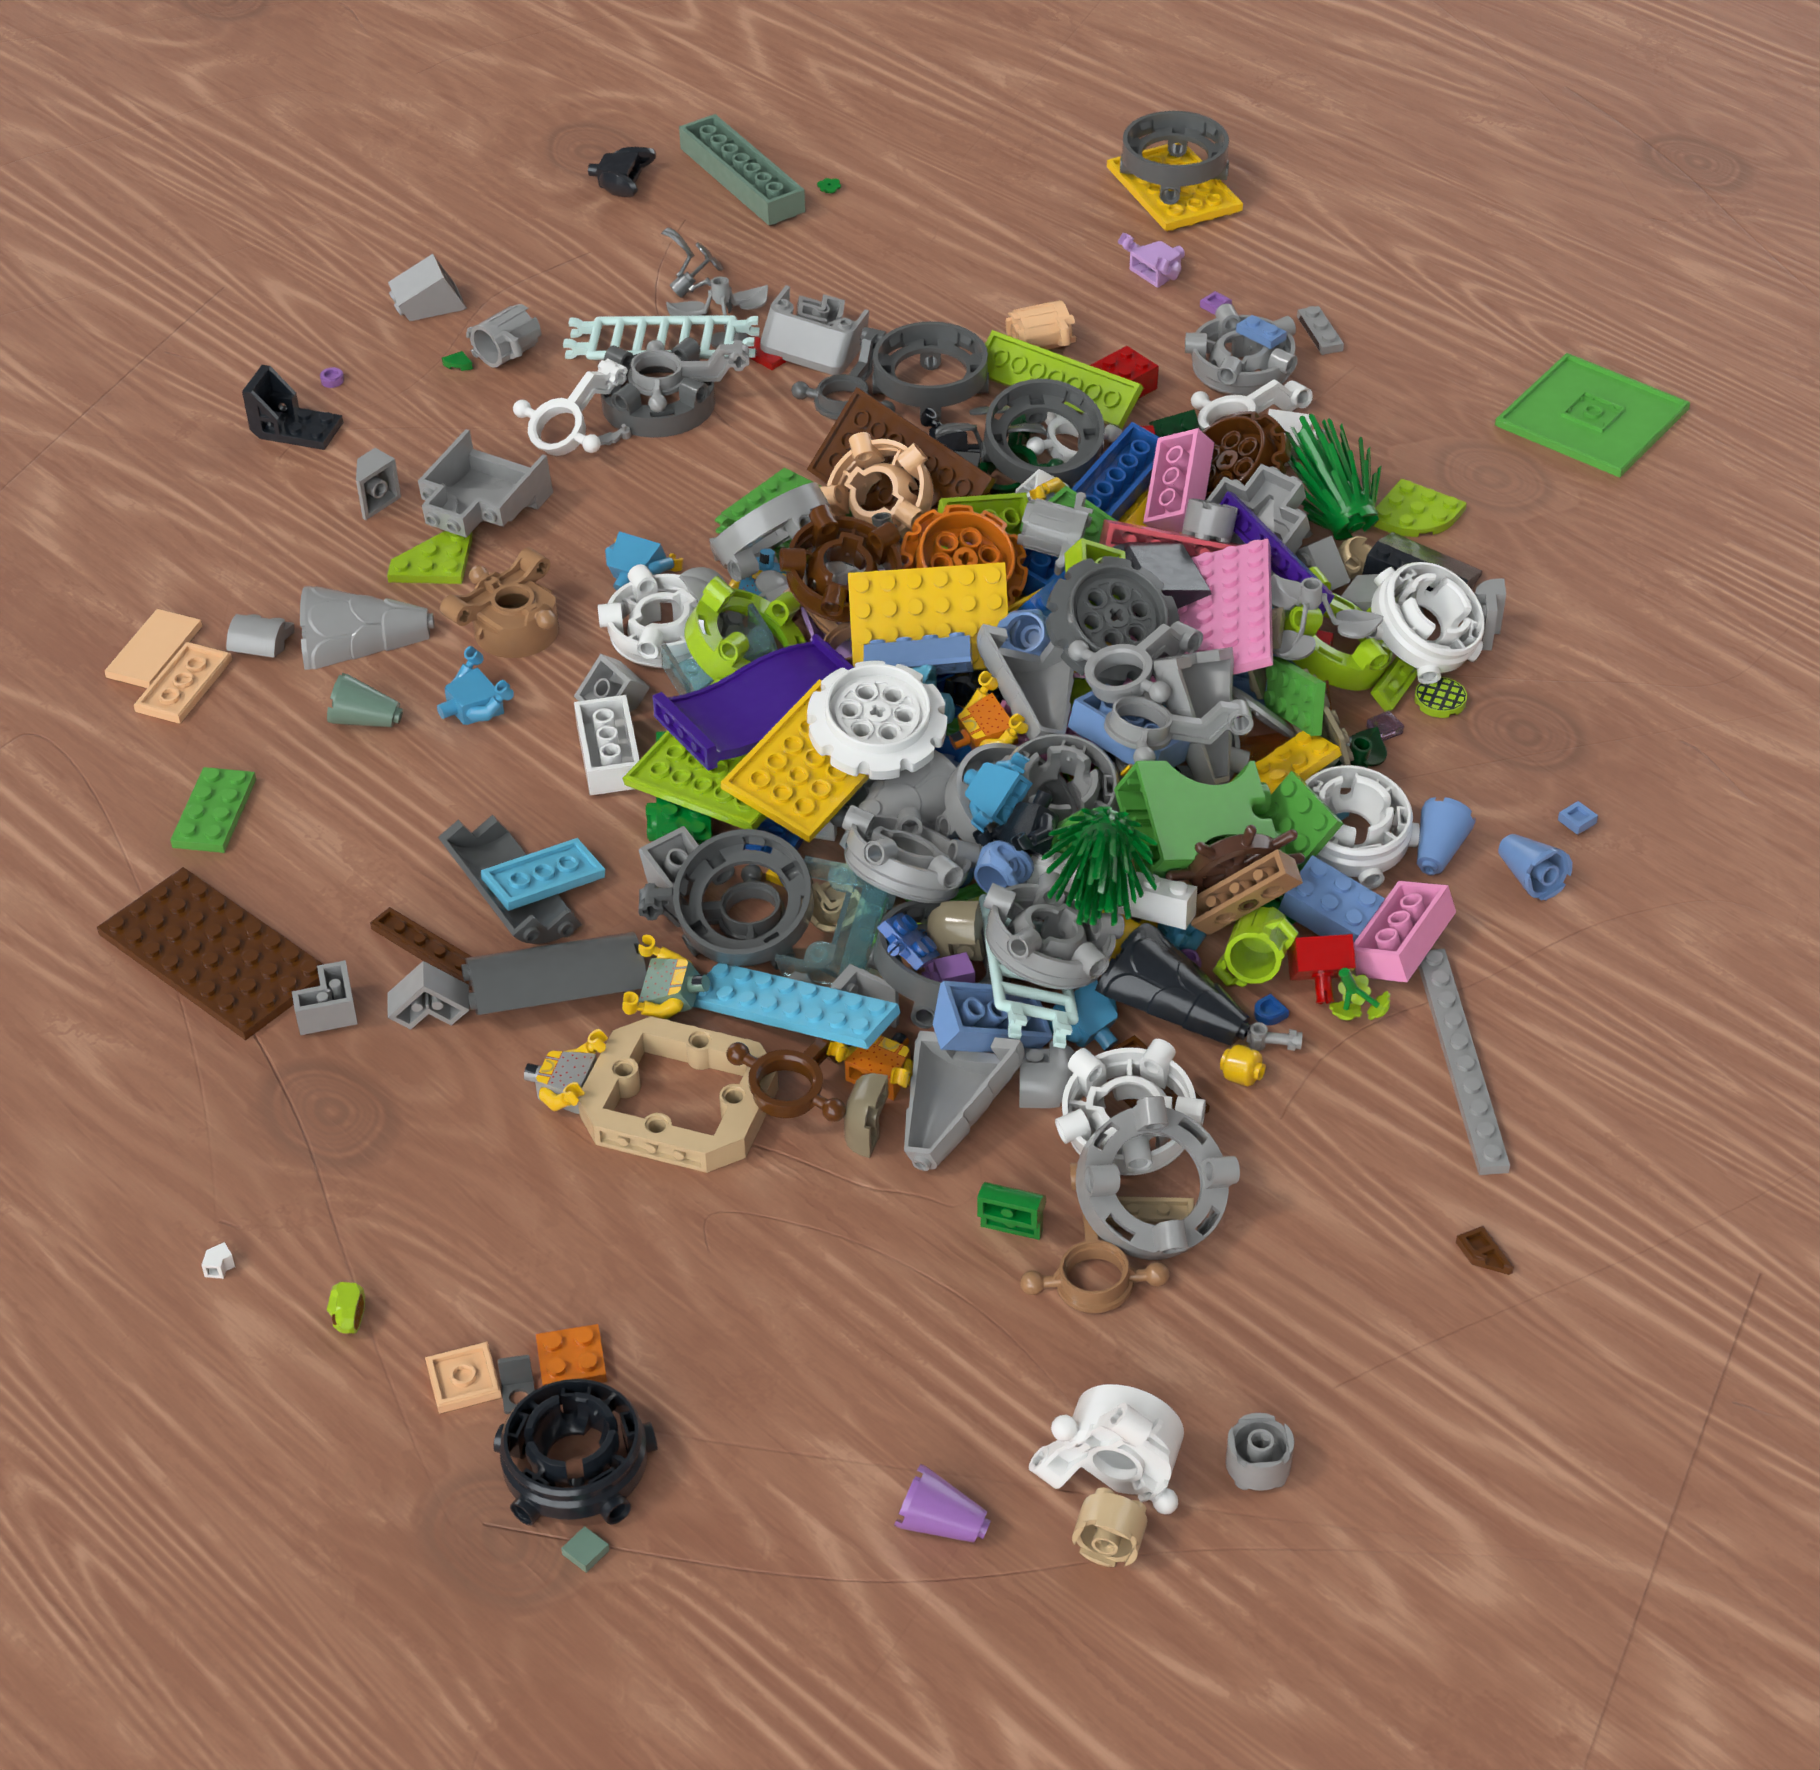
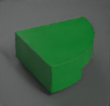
M463 351L442 358V364L448 369H451V367L461 368V371L473 369L471 360Z
M647 803V839L655 841L656 803Z

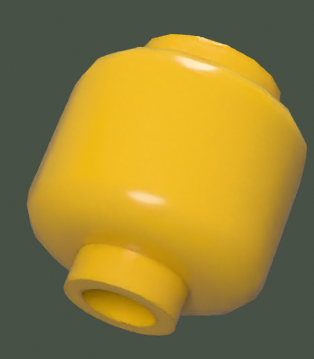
M1237 1044L1231 1049L1228 1048L1224 1051L1220 1061V1070L1223 1071V1076L1228 1081L1249 1087L1256 1080L1260 1081L1263 1078L1266 1065L1263 1064L1262 1054L1259 1051Z

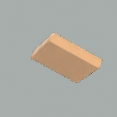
M488 1342L425 1357L439 1414L502 1398Z

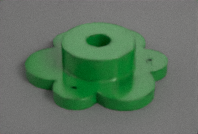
M825 178L823 181L817 182V187L822 192L835 193L837 189L841 188L839 179Z

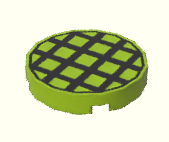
M1441 677L1439 681L1433 684L1419 683L1416 687L1414 702L1427 715L1448 718L1450 714L1456 713L1458 715L1464 710L1467 692L1459 682Z

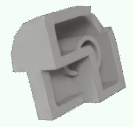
M823 294L822 300L818 301L799 295L795 315L832 326L835 321L842 318L845 300Z
M1050 1041L1049 1049L1024 1048L1025 1057L1020 1066L1019 1108L1060 1107L1065 1087L1073 1074L1068 1069V1062L1075 1051L1067 1045L1065 1049L1054 1047L1053 1041Z

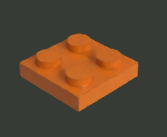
M598 1324L536 1334L543 1386L567 1379L607 1382Z

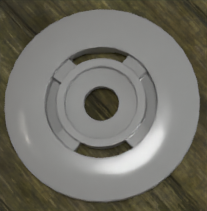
M1232 687V699L1246 701L1250 706L1251 714L1255 718L1288 738L1292 739L1296 736L1293 728L1282 718L1239 688Z

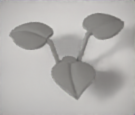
M719 276L711 280V290H708L706 304L699 301L666 302V306L670 316L705 315L708 312L711 299L715 300L716 304L722 305L723 315H727L726 303L728 299L734 306L739 305L741 309H757L764 306L767 302L768 285L732 294V288L729 287V279ZM724 324L725 332H717L712 335L710 344L714 348H717L719 344H724L727 324ZM735 333L734 341H743L748 336L746 333Z
M705 567L689 569L679 577L686 585L690 594L698 601L704 595L702 592L715 576H719L725 581L718 572ZM772 570L761 572L755 581L757 589L762 592L758 596L765 597L770 602L789 588L787 577ZM734 611L720 613V618L723 619L721 636L727 637L733 632L743 633L749 641V649L743 658L751 662L759 658L766 649V640L761 632L754 627L744 628L742 620L745 615Z
M1276 574L1271 576L1272 606L1274 608L1283 607L1284 610H1290L1295 605H1303L1300 630L1298 633L1291 630L1283 631L1281 648L1273 649V653L1277 657L1286 660H1300L1313 653L1316 644L1315 639L1312 636L1303 634L1308 610L1317 609L1322 602L1332 624L1338 625V633L1347 638L1360 639L1367 637L1383 621L1384 616L1352 609L1338 612L1335 618L1327 601V594L1322 593V582L1317 578H1306L1300 583L1281 578Z

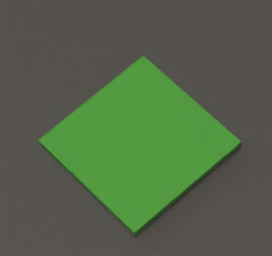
M1566 353L1496 418L1495 426L1620 478L1689 410L1690 402Z

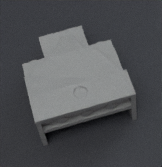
M467 429L418 480L421 499L425 500L422 504L425 523L466 538L484 520L503 527L508 521H513L521 510L527 506L538 510L553 493L547 455L542 454L531 468L473 449L470 430Z
M1263 464L1258 467L1245 486L1236 479L1230 480L1223 477L1207 501L1220 504L1227 491L1234 493L1295 554L1302 545L1303 538L1310 530L1307 515L1298 509L1306 498L1302 481L1295 476L1289 477L1281 473L1275 467H1268ZM1233 531L1231 542L1237 544H1246Z

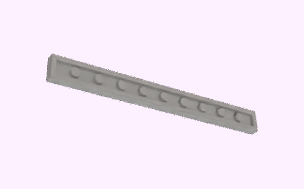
M1445 949L1430 950L1418 968L1478 1174L1509 1173L1510 1163Z

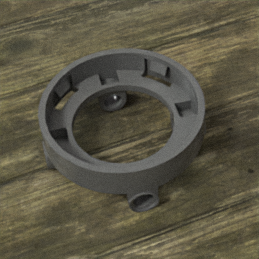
M1161 111L1147 114L1133 121L1124 131L1120 173L1133 174L1144 181L1161 185L1160 198L1162 202L1169 205L1175 204L1179 200L1181 186L1200 184L1211 179H1228L1229 137L1227 131L1215 120L1193 112ZM1168 140V152L1174 157L1183 156L1187 151L1188 142H1192L1202 147L1206 151L1208 158L1205 161L1194 164L1169 165L1145 159L1142 153L1151 144Z
M932 321L907 324L884 335L874 348L873 394H885L899 403L920 407V420L926 408H931L936 412L937 417L935 421H941V407L958 404L973 397L975 394L989 393L986 345L980 337L964 327L951 323ZM959 347H962V348H964V349L970 351V352L973 353V354L970 355L968 352H966L965 350H963V349H961V348H959ZM898 348H901V349L897 350L896 352H894L891 356L888 355V354L891 353L892 351H894V350H896V349H898ZM920 354L921 366L927 370H934L941 364V354H945L959 360L964 365L966 374L963 379L956 382L927 386L899 380L895 375V369L906 358Z
M691 337L685 338L669 351L676 354L681 361H700V346ZM612 345L607 349L604 361L608 358L626 367L629 372L632 359L637 354L633 355L629 351ZM659 366L647 367L639 371L642 375L650 373H675L672 369ZM686 377L680 384L679 401L667 404L662 412H653L649 405H642L640 392L632 384H626L623 387L622 384H619L613 388L610 394H600L602 411L607 421L617 429L622 428V424H626L630 428L632 435L641 437H668L690 431L706 421L715 407L714 382H700L690 377Z
M1031 379L1013 384L999 393L988 409L984 440L981 441L982 462H992L1004 475L1021 484L1038 469L1053 477L1060 478L1062 482L1068 485L1075 483L1083 477L1103 454L1105 427L1102 414L1095 402L1087 394L1070 384L1052 379ZM1069 402L1074 406L1078 407L1084 413L1080 415L1076 410H1074L1073 408L1064 403ZM1005 405H1008L1010 408L999 420L996 419L994 415L1001 411ZM1048 412L1058 414L1071 422L1079 434L1078 451L1074 457L1061 465L1040 467L1026 463L1011 451L1007 443L1006 433L1010 424L1023 414H1025L1027 423L1040 424L1047 419Z
M738 829L713 836L695 848L681 865L673 889L674 908L684 934L682 939L692 955L696 957L699 954H703L713 961L731 966H751L769 961L775 970L785 968L792 963L796 956L793 946L806 931L814 909L813 880L801 855L784 839L769 832L754 829ZM746 844L772 847V852L769 854L758 850H745ZM754 864L766 867L779 876L782 885L788 892L787 909L777 926L768 933L749 940L730 939L713 930L703 914V898L709 884L713 882L715 885H721L727 882L734 875V866ZM689 881L694 882L690 892L689 905H684L681 903V896L686 895Z
M905 902L891 909L884 916L881 924L886 919L902 912L904 915L907 914L912 917L916 923H922L917 924V929H924V934L927 932L928 916L941 903ZM982 927L981 934L985 949V957L982 962L985 966L986 975L979 983L991 984L985 937ZM879 931L867 967L878 970L882 978L894 990L915 1001L911 1020L917 1027L923 1029L933 1027L941 982L926 978L906 967L902 962L900 954L891 956L890 954L893 951L888 953L887 950L890 943ZM1002 976L1003 982L1011 983L1012 978Z

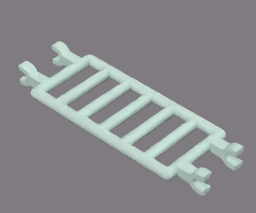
M734 315L596 317L594 321L570 318L569 327L578 328L571 330V338H578L582 334L591 335L589 342H576L573 339H564L563 347L572 349L566 350L565 359H573L577 355H586L588 360H604L606 351H596L602 326L615 325L610 346L615 345L617 347H620L624 326L638 325L632 350H628L633 355L646 351L641 349L647 325H660L657 340L661 341L664 347L669 325H682L679 343L689 337L692 325H705L699 357L700 359H710L715 350H709L714 325L727 324L724 344H733L735 333L759 336L760 327L751 326L758 325L759 318L758 316H751L747 320H737V317ZM748 337L742 342L745 345L754 346L755 338ZM749 348V358H755L756 349Z
M982 894L979 897V903L984 923L983 931L994 1004L996 1009L1008 1013L1009 1038L1020 1040L1022 1036L1021 1027L1026 1026V1016L1052 1021L1054 1030L1053 1046L1065 1049L1067 1045L1066 1035H1071V1025H1075L1079 1021L1074 990H1062L1061 994L1003 982L1002 976L1020 980L1025 979L1017 976L1000 964L991 952L985 935L990 909L983 907L987 894ZM1007 918L1004 926H1008L1012 920ZM1033 920V924L1036 926L1035 930L1040 933L1043 922ZM1005 994L1065 1006L1066 1012L1006 1000Z

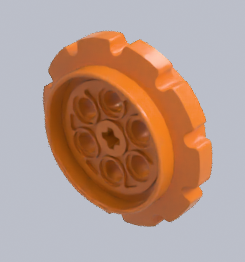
M946 505L943 513L932 509L922 514L914 521L911 528L912 532H906L899 549L901 561L904 563L902 569L1005 562L1008 606L1014 604V597H1020L1028 575V568L1022 566L1026 558V552L1023 545L1017 544L1018 536L1016 534H1008L1005 531L1007 524L996 515L986 510L981 514L975 513L973 507L969 505Z

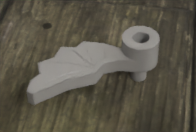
M622 424V428L614 433L609 432L597 437H599L601 445H611L619 441L621 437L629 439L632 435L630 428L626 424Z

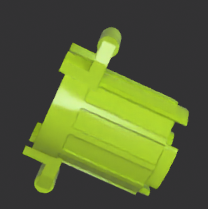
M1259 907L1236 920L1226 951L1219 958L1212 971L1226 986L1237 984L1244 987L1248 983H1264L1278 973L1287 949L1292 945L1299 932L1290 924L1284 914L1275 907ZM1226 967L1234 975V977L1226 970Z

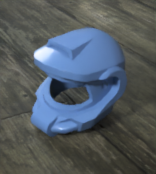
M1039 609L1016 610L1009 613L997 625V627L1006 629L1008 635L1001 648L1040 656L1051 641L1046 628L1047 616L1043 615Z
M1002 840L990 842L982 847L974 871L975 880L981 889L988 894L992 883L1007 888L1008 886L1027 881L1034 871V863L1028 853L1023 850L1016 851L1015 847L1009 842Z

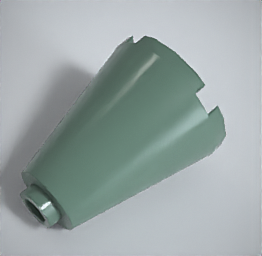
M342 673V675L338 676L330 699H333L332 708L328 707L327 721L332 724L393 727L395 723H400L403 709L400 708L398 701L351 675Z

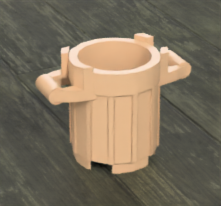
M1061 300L1015 309L1013 312L1008 313L1011 317L1006 318V332L1008 336L1040 348L1050 350L1069 346L1071 343L1076 342V336H1072L1071 325L1075 324L1074 316L1072 314L1069 315L1066 305Z

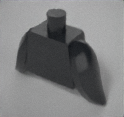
M625 147L614 153H606L599 164L590 163L588 165V175L597 177L599 186L612 195L633 197L638 192L635 182L642 171L641 169L655 160L656 151L646 147Z

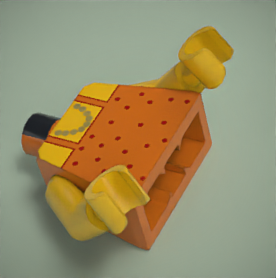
M983 671L978 678V682L982 687L977 688L969 703L957 716L960 731L949 735L950 742L955 750L968 744L972 750L991 743L1016 745L1018 744L1017 734H1025L1028 731V725L1024 722L1025 718L1017 713L1010 718L993 693L988 694L989 690H995L998 687V682L995 677H992L991 673Z
M895 1033L891 1039L880 1035L868 1049L856 1046L848 1047L846 1044L830 1041L826 1054L828 1056H836L835 1060L838 1062L845 1061L846 1081L855 1084L862 1075L870 1073L887 1075L888 1099L893 1101L901 1086L903 1088L910 1086L914 1062L911 1060L910 1049L907 1047L909 1039L904 1034Z

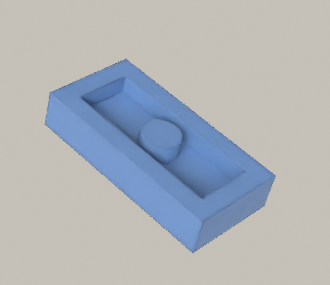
M1254 315L1236 324L1237 333L1269 349L1274 348L1287 339L1286 331Z

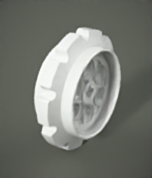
M884 661L855 663V668L850 670L840 668L829 674L821 681V691L813 692L807 710V723L810 724L809 737L819 755L831 756L830 764L844 773L852 776H858L861 773L869 775V778L873 780L900 777V771L906 769L910 772H915L924 767L934 758V748L942 747L947 730V716L944 715L945 702L935 685L923 684V675L912 668L901 664H896V666L887 665Z

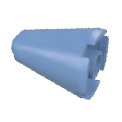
M1436 797L1425 801L1421 809L1417 865L1425 874L1435 875L1443 872L1474 828L1476 819L1471 817L1472 811L1457 800L1444 797L1443 801H1435Z
M1510 834L1500 842L1498 848L1500 857L1530 896L1540 900H1547L1556 896L1566 886L1563 881L1567 875L1571 876L1573 862L1565 851L1517 834Z

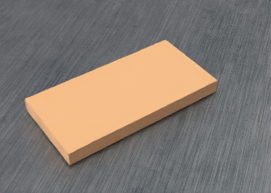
M156 609L105 669L106 678L148 688L186 642H190L202 628L201 620Z
M186 642L134 704L135 712L180 724L232 661L231 653Z

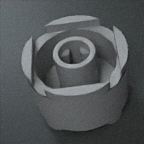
M1191 498L1188 500L1182 533L1192 535L1198 539L1209 540L1211 538L1219 542L1230 543L1238 508Z
M1251 1413L1238 1419V1423L1233 1428L1231 1427L1228 1433L1226 1468L1238 1488L1261 1491L1285 1485L1291 1471L1294 1437L1291 1429L1285 1423L1283 1426L1277 1422L1275 1416L1266 1413Z

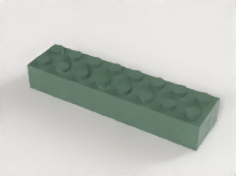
M716 114L679 126L681 150L767 225L777 224L782 220L793 218L805 212V190Z

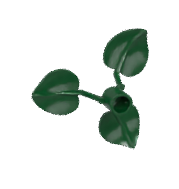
M1378 727L1360 731L1349 737L1350 743L1346 744V746L1350 747L1354 760L1350 762L1351 766L1368 768V766L1380 765L1386 760L1387 750ZM1340 760L1333 767L1341 766Z

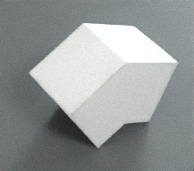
M225 1242L206 1250L202 1262L205 1277L224 1279L226 1271L235 1267L232 1254Z

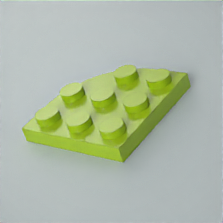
M1401 478L1376 506L1379 520L1373 527L1406 537H1419V533L1425 534L1432 531L1433 535L1450 528L1466 511L1467 502Z

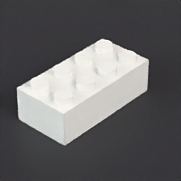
M626 695L574 702L576 724L589 794L597 795L634 789L624 785L622 779L639 761Z

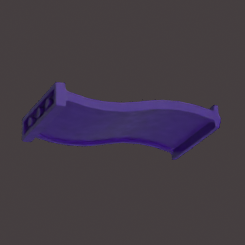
M818 634L812 635L811 642L791 645L768 653L741 667L720 681L700 690L673 697H667L662 692L653 695L654 717L709 771L717 768V762L720 760L748 754L819 679L823 680L840 668L850 670L855 667L845 660L843 655L835 651L827 641L825 642Z

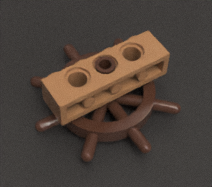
M1248 825L1243 834L1221 839L1211 845L1203 842L1196 843L1195 851L1198 854L1188 868L1170 870L1166 873V879L1181 881L1189 879L1190 885L1197 886L1196 915L1191 921V926L1207 935H1211L1302 884L1303 881L1297 864L1305 861L1304 854H1285L1281 851L1283 846L1297 839V831L1290 829L1273 839L1268 835L1256 833V827Z

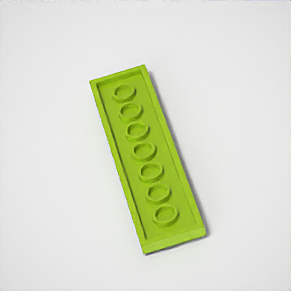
M994 330L991 331L985 343L988 353L989 380L1008 387L1031 379H1052L1070 384L1083 391L1095 402L1102 414L1104 423L1114 425L1119 429L1124 427L1144 388L1141 384ZM1069 402L1064 403L1073 408L1074 410H1076L1079 414L1084 413L1082 410H1080L1073 404Z

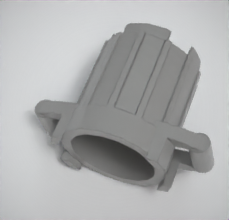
M516 304L509 306L473 327L467 328L466 337L470 338L471 345L474 347L470 350L476 358L480 357L484 363L491 367H498L511 359L522 356L523 352L535 346L538 342L537 337L541 336V328L537 318H531L525 311L529 309L528 307Z
M1083 492L1076 494L1074 508L1038 498L1036 500L1030 498L1026 505L1022 518V533L1018 534L1017 544L1023 545V548L1059 557L1055 562L1054 572L1056 575H1060L1065 571L1064 553L1080 538H1084L1086 527L1090 528L1092 517L1089 516V513L1092 514L1093 509L1084 507L1086 495Z

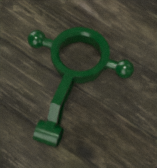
M1025 414L1016 418L1011 425L1027 423ZM1018 431L1009 433V448L1024 462L1040 467H1052L1064 463L1059 458H1053L1048 463L1038 464L1035 453L1030 448L1023 446L1027 444L1030 435L1036 432ZM981 461L980 469L990 476L997 469L992 462L983 463ZM1016 482L1009 485L995 483L989 493L991 495L1015 493L1021 483Z

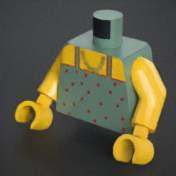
M643 935L642 942L649 945V947L639 944L638 950L640 955L643 957L655 955L657 957L650 960L640 997L634 992L624 993L622 1006L624 1013L632 1015L638 1010L645 1016L669 1019L677 1013L692 1009L697 992H707L710 988L708 976L705 974L700 975L692 962L663 946L661 949L656 947L655 939L651 935Z

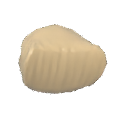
M1355 536L1343 541L1342 545L1338 548L1349 579L1362 575L1367 554L1372 549L1371 546L1365 544L1368 538Z

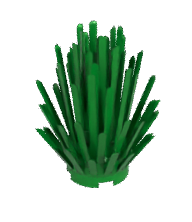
M1309 414V418L1316 431L1318 440L1305 416H1300L1299 420L1302 424L1300 432L1297 433L1296 429L1291 427L1300 447L1297 446L1289 432L1285 431V435L1290 440L1292 448L1301 463L1297 462L1292 454L1287 463L1309 490V492L1305 490L1306 498L1311 503L1305 499L1301 503L1304 506L1303 509L1309 513H1305L1308 520L1331 531L1338 541L1352 538V533L1360 529L1366 532L1379 520L1375 507L1382 465L1378 467L1377 473L1375 472L1372 475L1371 484L1370 447L1367 449L1365 460L1363 438L1360 437L1358 442L1362 476L1361 487L1353 451L1349 448L1343 424L1341 423L1339 426L1342 440L1340 444L1332 420L1328 418L1327 424L1326 420L1323 419L1322 424L1330 441L1328 443L1313 414Z
M1109 806L1093 809L1083 808L1080 810L1085 813L1084 816H1071L1067 819L1070 821H1080L1079 823L1052 830L1048 835L1061 834L1057 838L1060 841L1055 843L1052 849L1042 856L1041 860L1049 858L1071 842L1072 845L1046 870L1047 874H1050L1070 856L1047 896L1051 899L1058 890L1055 897L1056 902H1058L1070 878L1077 870L1066 899L1068 907H1071L1074 900V906L1079 910L1076 923L1082 925L1083 922L1087 923L1090 918L1089 924L1094 926L1097 924V919L1102 918V911L1104 909L1106 914L1111 913V926H1115L1118 922V907L1123 906L1126 920L1131 918L1127 876L1132 901L1136 904L1135 887L1140 898L1144 895L1131 861L1132 858L1135 859L1149 884L1156 891L1155 878L1136 850L1149 864L1153 865L1152 851L1141 839L1156 846L1157 842L1134 829V827H1142V825L1132 821L1128 816L1130 814L1127 812H1117Z

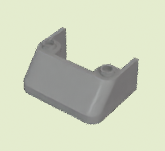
M786 285L770 306L760 340L761 350L765 353L783 357L785 361L830 375L842 374L861 350L860 343L862 340H860L863 328L868 327L869 310L865 309L857 321L841 318L835 321L832 326L793 315L794 306L790 302V286Z

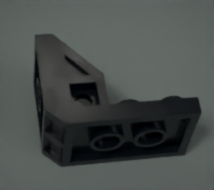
M261 365L242 391L249 429L259 439L325 450L343 424L342 415L299 408L297 393L268 365Z

